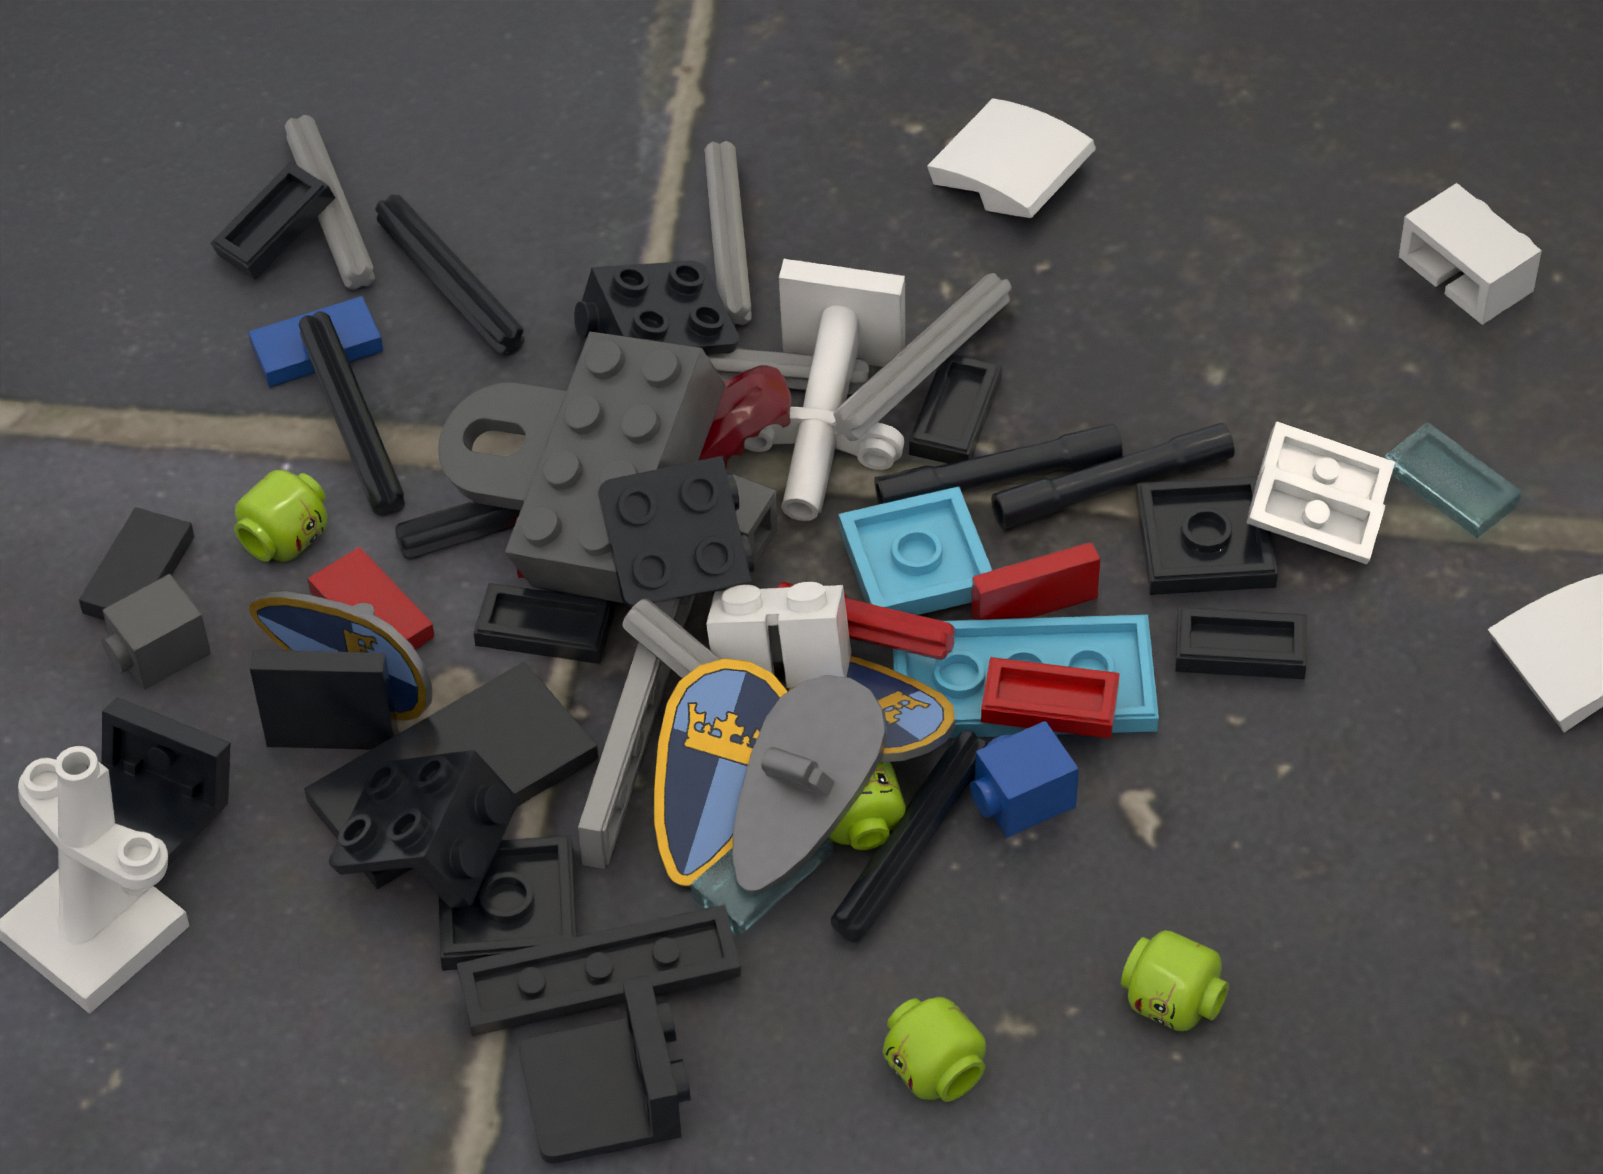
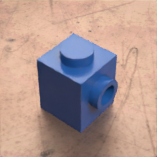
M1044 721L1017 734L999 736L990 741L984 748L976 751L975 780L970 783V790L980 813L985 818L993 816L1008 838L1075 808L1079 768L1048 723Z

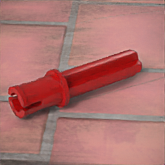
M782 582L776 588H790L793 584ZM844 592L849 636L851 639L937 660L945 659L948 653L952 652L955 644V628L950 623L848 599Z

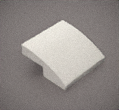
M992 98L927 167L934 185L979 192L986 211L1032 218L1096 150L1093 139L1055 117L1024 105Z
M1276 422L1271 431L1256 482L1247 524L1368 564L1386 505L1383 502L1395 462Z
M1603 574L1586 578L1554 591L1514 612L1488 629L1493 641L1563 732H1566L1603 707Z

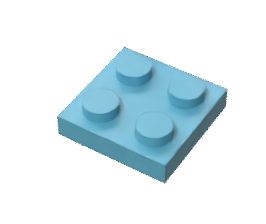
M959 486L838 514L839 532L865 603L914 615L971 603L972 577L992 571Z

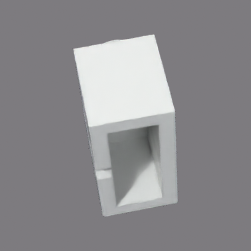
M1456 183L1405 216L1399 258L1435 287L1460 271L1465 273L1445 287L1444 294L1483 325L1534 291L1542 250L1534 245L1528 236L1519 233L1496 215L1485 202L1476 199Z
M802 582L790 588L759 589L753 585H737L727 590L715 591L706 625L710 651L719 659L750 661L773 673L774 676L773 662L783 661L787 688H794L803 681L825 675L847 677L852 651L843 585L823 586L817 582Z

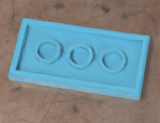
M1148 614L944 621L950 623L955 628L954 648L945 659L937 660L892 649L894 671L916 679L938 691L954 706L955 729L949 738L958 737L960 732L964 730L974 732L977 737H999L1002 735H1014L1028 729L981 723V707L990 657L1120 673L1112 733L1158 732L1159 715ZM1054 732L1055 735H1066V734H1069V733Z

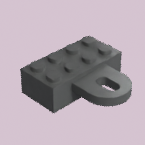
M589 332L567 391L519 383H499L482 388L465 398L452 411L442 428L438 444L440 464L449 480L468 499L485 505L520 510L505 554L532 587L624 603L620 593L598 497L599 487L608 479L698 461L726 385L702 348ZM494 430L525 435L523 446L516 453L509 456L472 451L475 440L487 431Z

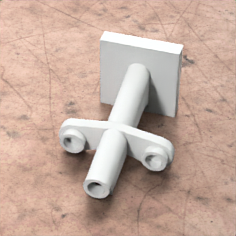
M784 259L779 275L782 349L785 353L813 355L803 407H790L791 422L789 426L783 428L778 424L769 425L762 429L757 437L747 438L744 448L750 451L763 452L769 450L772 444L795 443L781 508L787 516L793 519L809 521L815 519L818 513L822 511L835 449L857 456L861 464L875 470H885L892 467L893 463L902 456L904 437L892 426L877 422L861 438L849 441L844 434L837 435L832 428V424L836 421L833 415L834 411L847 399L856 359L866 360L872 366L884 367L905 348V276Z
M74 746L61 752L56 760L41 758L33 761L26 767L19 779L18 793L20 804L58 847L59 869L0 918V941L90 1014L189 927L186 911L154 887L167 871L168 851L166 845L162 840L155 838L149 833L138 832L115 824L109 769L98 762L96 754L91 749L84 746Z

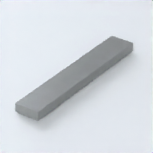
M695 595L655 603V605L682 628H685ZM640 642L638 643L578 825L581 859L584 866L605 869L606 865H609L671 672L669 666Z

